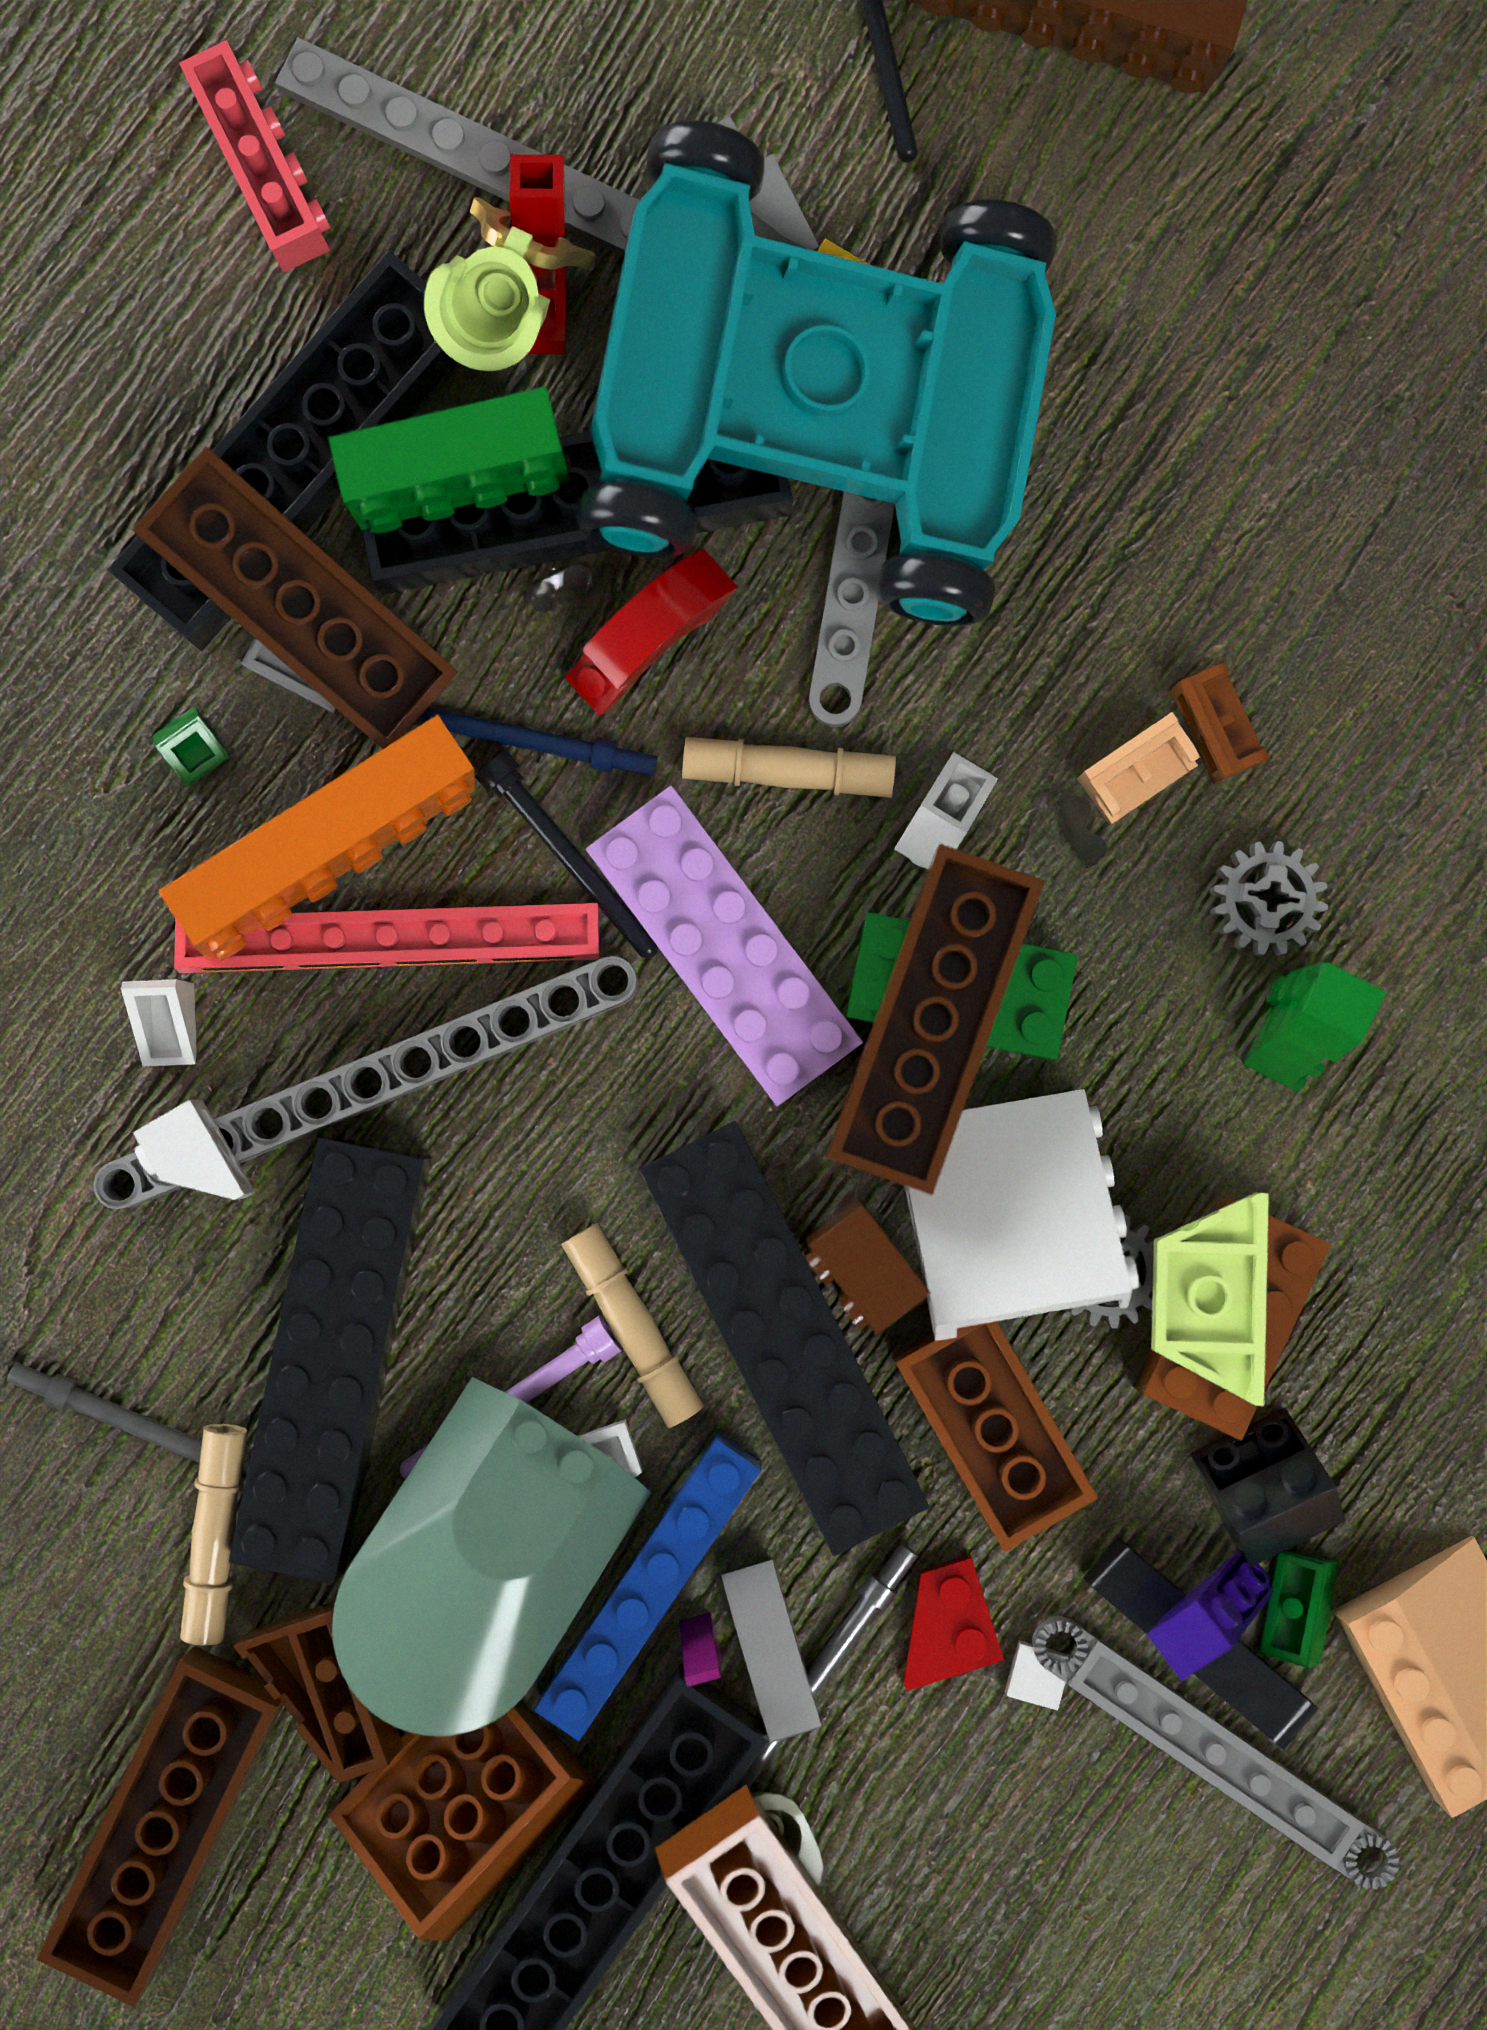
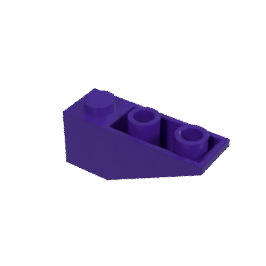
M1237 1550L1163 1615L1150 1630L1147 1636L1181 1681L1235 1645L1274 1593L1269 1586L1270 1583L1266 1572L1259 1564L1252 1567L1249 1566L1240 1551Z

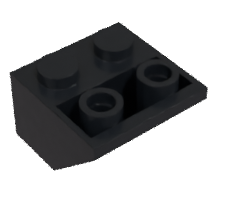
M1282 1408L1250 1424L1242 1441L1227 1435L1190 1453L1225 1528L1244 1560L1251 1567L1345 1521L1336 1485L1286 1408Z

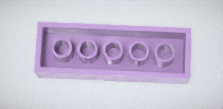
M669 786L586 848L589 856L776 1107L863 1043L672 786Z

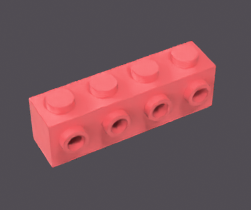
M227 40L180 62L179 64L283 273L330 251L322 233L331 229L317 199L306 202L299 186L308 183V180L294 152L284 156L276 141L285 137V134L272 107L269 106L261 110L254 94L263 89L249 60L247 59L238 64Z

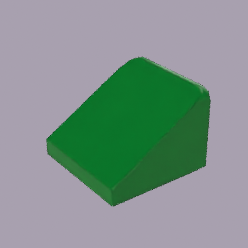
M196 707L189 709L153 735L155 747L187 787L230 757Z

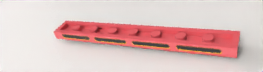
M598 903L293 913L287 921L270 931H265L263 927H260L244 937L247 945L236 954L224 960H219L217 955L207 960L195 948L177 919H175L174 968L178 973L600 959Z

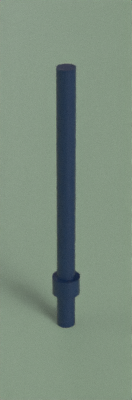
M429 706L413 723V725L420 726L436 715H439L450 733L591 763V769L612 773L613 769L616 768L654 777L658 756L618 748V742L597 738L595 742Z

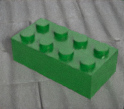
M546 386L329 437L343 502L361 530L370 528L372 533H384L398 529L402 526V520L419 516L428 521L447 518L455 513L454 508L474 503L477 508L498 506L507 501L508 495L528 491V494L532 496L549 494L560 488L559 483L570 481L556 419Z
M870 912L866 914L845 1012L846 1020L873 1025L910 922L909 920ZM1022 943L985 1048L1046 1061L1058 1059L1078 959L1077 954Z

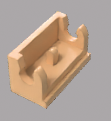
M1173 712L1085 770L1077 778L1109 826L1198 766L1195 760L1200 758L1191 740L1177 722L1178 719Z

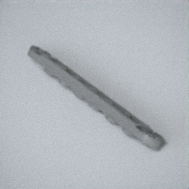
M848 492L843 494L809 695V708L814 718L821 724L830 727H842L856 717L860 710L879 601L877 597L880 569L886 559L895 506L894 503ZM840 686L849 694L850 705L844 712L832 714L822 707L820 696L826 688Z
M1054 1616L1038 1625L1032 1637V1646L1038 1662L1074 1690L1329 1866L1347 1876L1357 1885L1366 1889H1378L1380 1886H1387L1386 1883L1392 1882L1395 1879L1394 1875L1399 1870L1397 1851L1392 1843L1375 1828L1067 1617ZM1055 1631L1070 1633L1074 1638L1073 1651L1066 1660H1053L1046 1653V1639L1050 1637L1051 1633L1054 1634ZM1367 1845L1373 1847V1845L1378 1848L1380 1847L1383 1852L1381 1865L1371 1872L1359 1870L1356 1862L1358 1858L1357 1853L1361 1852L1360 1849L1362 1847L1363 1849L1367 1848Z

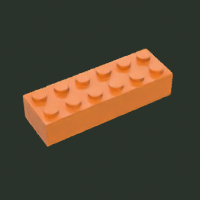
M436 715L158 892L192 944L207 960L216 955L219 960L227 959L247 945L244 937L258 928L263 927L265 931H270L278 927L293 915L290 908L308 897L311 902H315L325 897L338 886L335 881L338 877L352 868L356 874L367 870L382 859L383 855L380 851L396 840L401 845L411 842L427 830L428 827L425 822L440 812H443L447 817L468 805L472 800L469 794L475 791L474 767L439 715Z

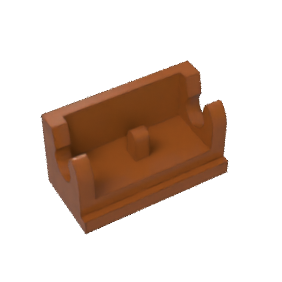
M1225 662L1179 681L1170 690L1214 785L1259 765L1270 758L1266 749H1262L1228 676L1229 670Z

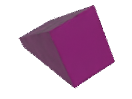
M711 1612L680 1620L679 1628L687 1686L721 1678L722 1651Z

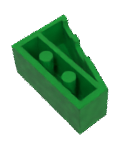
M1329 962L1291 970L1287 976L1280 974L1271 986L1266 998V1002L1272 1006L1242 1064L1296 1092H1300L1305 1087L1309 1075L1317 1078L1323 1073L1325 1066L1320 1063L1326 1058L1336 1063L1363 1041L1387 992Z

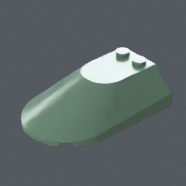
M472 1377L354 1558L339 1587L332 1619L333 1642L339 1667L350 1689L361 1703L383 1721L394 1727L420 1735L451 1736L479 1729L500 1718L513 1708L531 1688L652 1492L614 1459L532 1406Z

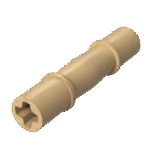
M686 737L682 779L734 783V786H740V781L782 788L834 790V795L839 796V793L892 798L896 756L843 751V748H838V752L834 753L793 746L744 744V739L730 741Z
M598 1223L563 1242L561 1246L587 1288L585 1291L587 1296L594 1295L613 1335L640 1374L636 1378L638 1383L643 1384L667 1427H674L703 1409L704 1404L678 1362L680 1360L677 1354L671 1355L652 1315L625 1276L629 1272L627 1267L624 1268Z
M210 1424L206 1425L203 1429L199 1473L194 1485L199 1490L192 1529L190 1575L186 1576L183 1582V1586L186 1589L180 1633L182 1641L193 1645H215L221 1643L224 1639L228 1595L233 1581L228 1578L230 1569L228 1561L236 1528L238 1492H241L244 1487L242 1472L247 1430L236 1425Z

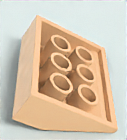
M1469 1536L1332 1610L1430 1794L1452 1818L1487 1800V1560L1475 1537Z

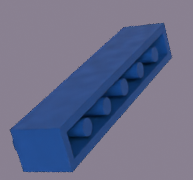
M719 1431L716 1432L541 1692L534 1710L577 1741H580L761 1472L762 1466L759 1458Z

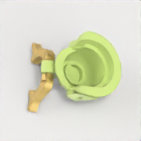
M474 197L470 213L481 223V236L493 246L477 250L467 259L456 255L449 264H442L431 273L426 286L424 311L432 336L446 354L469 368L481 371H496L516 364L527 355L534 345L547 315L550 299L538 293V279L534 276L528 263L545 269H557L564 266L590 269L595 253L574 246L568 240L561 237L558 238L555 247H547L532 240V235L516 227H512L511 230L507 228L511 217L510 212L495 208L483 199Z

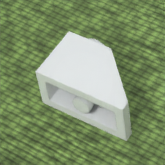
M953 752L894 849L908 857L914 864L929 869L934 852L940 843L955 849L958 848L998 778Z
M188 1100L133 1132L139 1143V1146L135 1147V1153L139 1162L148 1174L153 1175L156 1173L159 1180L233 1200L247 1198L255 1193L203 1100Z

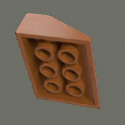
M521 1700L500 1718L470 1732L451 1736H429L407 1731L401 1737L403 1748L387 1767L367 1773L328 1815L419 1940L450 1941L597 1784L566 1744Z

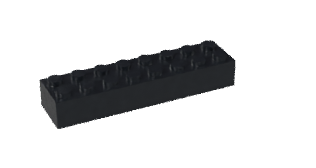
M389 250L212 450L215 455L304 534L307 533L341 494L329 437L407 419L457 362L442 350L429 330L424 311V296L427 282ZM138 536L134 538L107 569L200 651L205 649L231 619L226 612Z
M591 431L560 437L570 481L559 483L560 488L552 493L532 496L528 494V491L508 495L505 503L490 508H477L475 503L454 508L455 513L439 520L428 521L424 520L422 516L401 521L402 526L398 529L384 533H372L370 528L364 529L363 534L372 581L381 594H390L612 550L588 538L581 532L577 521V509L581 494L592 484L600 482L602 473ZM707 459L696 476L692 491L686 501L695 509L697 515L696 534L790 516L792 515L793 498L789 478Z
M736 1121L640 1168L639 1171L833 1557L930 1508Z
M333 1137L318 1138L228 1563L329 1584H335L344 1574L432 1158Z
M680 1663L601 1775L597 1784L587 1795L435 2012L429 2030H567L668 1885L665 1881L655 1848L731 1795L768 1742V1734L764 1722L709 1682L688 1687L685 1679L684 1665Z

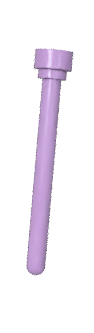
M599 1315L581 1327L583 1333L576 1337L577 1343L505 1393L527 1403L586 1362L590 1361L594 1364L601 1359L605 1363L623 1351L613 1335L608 1323ZM428 1445L401 1463L400 1474L403 1478L406 1479Z

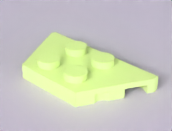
M1255 1192L1154 1239L1151 1349L1256 1406H1264L1269 1193Z

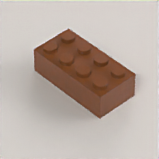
M1220 1196L1213 1212L1238 1200ZM1268 1215L1264 1391L1331 1246L1330 1243ZM1150 1349L1133 1386L1143 1395L1241 1441L1257 1408L1256 1405Z
M997 1321L957 1328L956 1338L935 1341L933 1332L892 1356L1004 1553L1098 1499Z

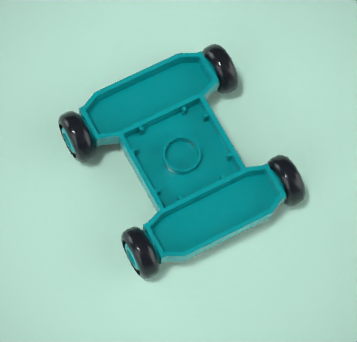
M688 120L677 121L663 126L652 137L647 153L648 174L655 184L637 204L630 225L590 429L602 473L600 482L592 484L587 488L579 499L577 521L581 532L597 544L626 554L653 558L681 555L693 545L697 530L695 509L686 500L692 491L694 480L707 459H712L894 503L901 547L899 555L888 559L880 569L877 585L879 601L889 611L921 623L940 626H967L984 620L989 615L995 593L993 579L984 570L993 563L995 551L1020 520L1056 311L1045 276V272L1051 267L1057 243V234L1050 221L1034 209L1016 202L983 199L958 205L946 215L943 223L940 250L951 265V269L941 284L755 236L750 201L760 193L764 179V156L757 145L737 130L718 123Z

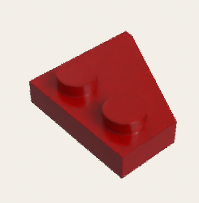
M970 1554L919 1570L916 1605L909 1635L910 1643L907 1663L903 1673L906 1692L1004 1661Z

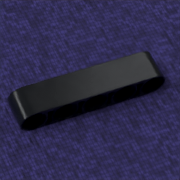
M1119 1537L1115 1538L1083 1577L1092 1588L1146 1634L1150 1632L1163 1615L1186 1596L1182 1590ZM1239 1639L1231 1649L1193 1673L1283 1750L1286 1749L1319 1709L1303 1693Z

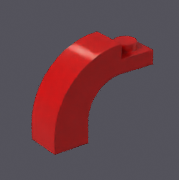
M510 154L509 201L511 229L516 227L532 235L533 241L547 247H555L560 237L566 239L564 155ZM528 263L534 276L538 279V293L550 299L546 318L538 332L534 345L527 354L566 355L567 266L557 269H545Z
M704 549L693 553L666 570L626 603L584 646L582 651L585 654L565 676V679L599 716L603 715L613 708L640 675L663 652L690 631L709 622L739 587Z

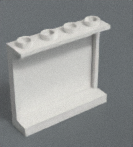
M1085 1089L963 1110L933 1195L904 1185L924 1286L931 1293L927 1296L935 1341L956 1338L957 1328L1103 1302L1118 1300L1120 1309L1128 1308L1132 1289L1139 1287L1138 1274L1133 1256L1124 1257L1120 1238L1126 1237L1125 1218L1121 1206H1112L1108 1187L1114 1186L1113 1168L1109 1155L1100 1156L1096 1138L1103 1135L1101 1117L1097 1106H1088Z

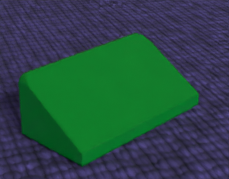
M1285 1550L1276 1555L1270 1586L1274 1593L1267 1602L1258 1650L1259 1654L1308 1669L1320 1665L1339 1570V1560L1292 1550Z

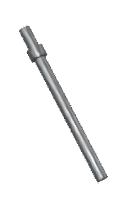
M18 1362L13 1365L9 1372L7 1382L43 1396V1402L62 1411L71 1408L200 1463L202 1440L79 1389L77 1388V1381L63 1375L56 1374L55 1377H51ZM245 1458L242 1472L243 1482L246 1481L250 1462Z
M901 1543L878 1575L871 1574L859 1591L862 1595L861 1599L807 1671L814 1698L879 1609L885 1611L898 1594L895 1587L918 1557V1554L907 1545ZM768 1737V1742L731 1795L745 1785L748 1788L752 1785L784 1739L771 1743Z

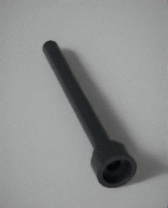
M861 0L897 155L903 162H912L917 156L918 149L883 0Z
M506 750L488 762L476 774L475 778L489 794L495 792L499 798L504 796L590 898L595 903H598L602 912L642 958L650 959L654 957L658 947L642 925L521 784L524 778L518 772L521 766Z

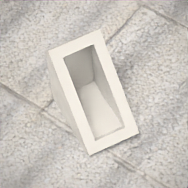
M177 979L122 982L121 991L142 1066L195 1064L197 1054L194 983Z

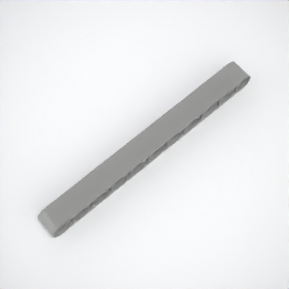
M610 956L599 959L215 1118L214 1121L219 1130L224 1129L232 1136L234 1143L232 1152L238 1163L241 1164L622 1006L632 1000L637 993L639 985L637 973L631 964L623 958ZM612 967L625 970L629 980L625 991L617 996L604 994L599 983L603 972ZM570 987L575 989L579 996L578 1008L569 1016H558L551 1006L552 996L560 988ZM521 1007L529 1015V1028L521 1036L511 1037L503 1028V1018L510 1009ZM472 1027L480 1035V1048L474 1055L462 1057L455 1049V1036L463 1028ZM422 1047L430 1055L431 1066L425 1075L416 1078L408 1072L406 1058L412 1050ZM367 1068H373L378 1071L382 1080L380 1091L371 1098L362 1095L357 1086L359 1075ZM319 1088L328 1091L332 1097V1108L328 1115L323 1118L313 1115L309 1108V1098ZM271 1108L278 1111L283 1120L282 1130L274 1138L266 1136L260 1126L262 1115ZM135 1152L101 1167L95 1175L93 1184L94 1192L99 1202L112 1209L139 1206L184 1187L161 1181L156 1173L153 1175L148 1174L139 1162ZM122 1170L131 1174L135 1184L133 1193L127 1199L118 1195L114 1186L115 1177Z

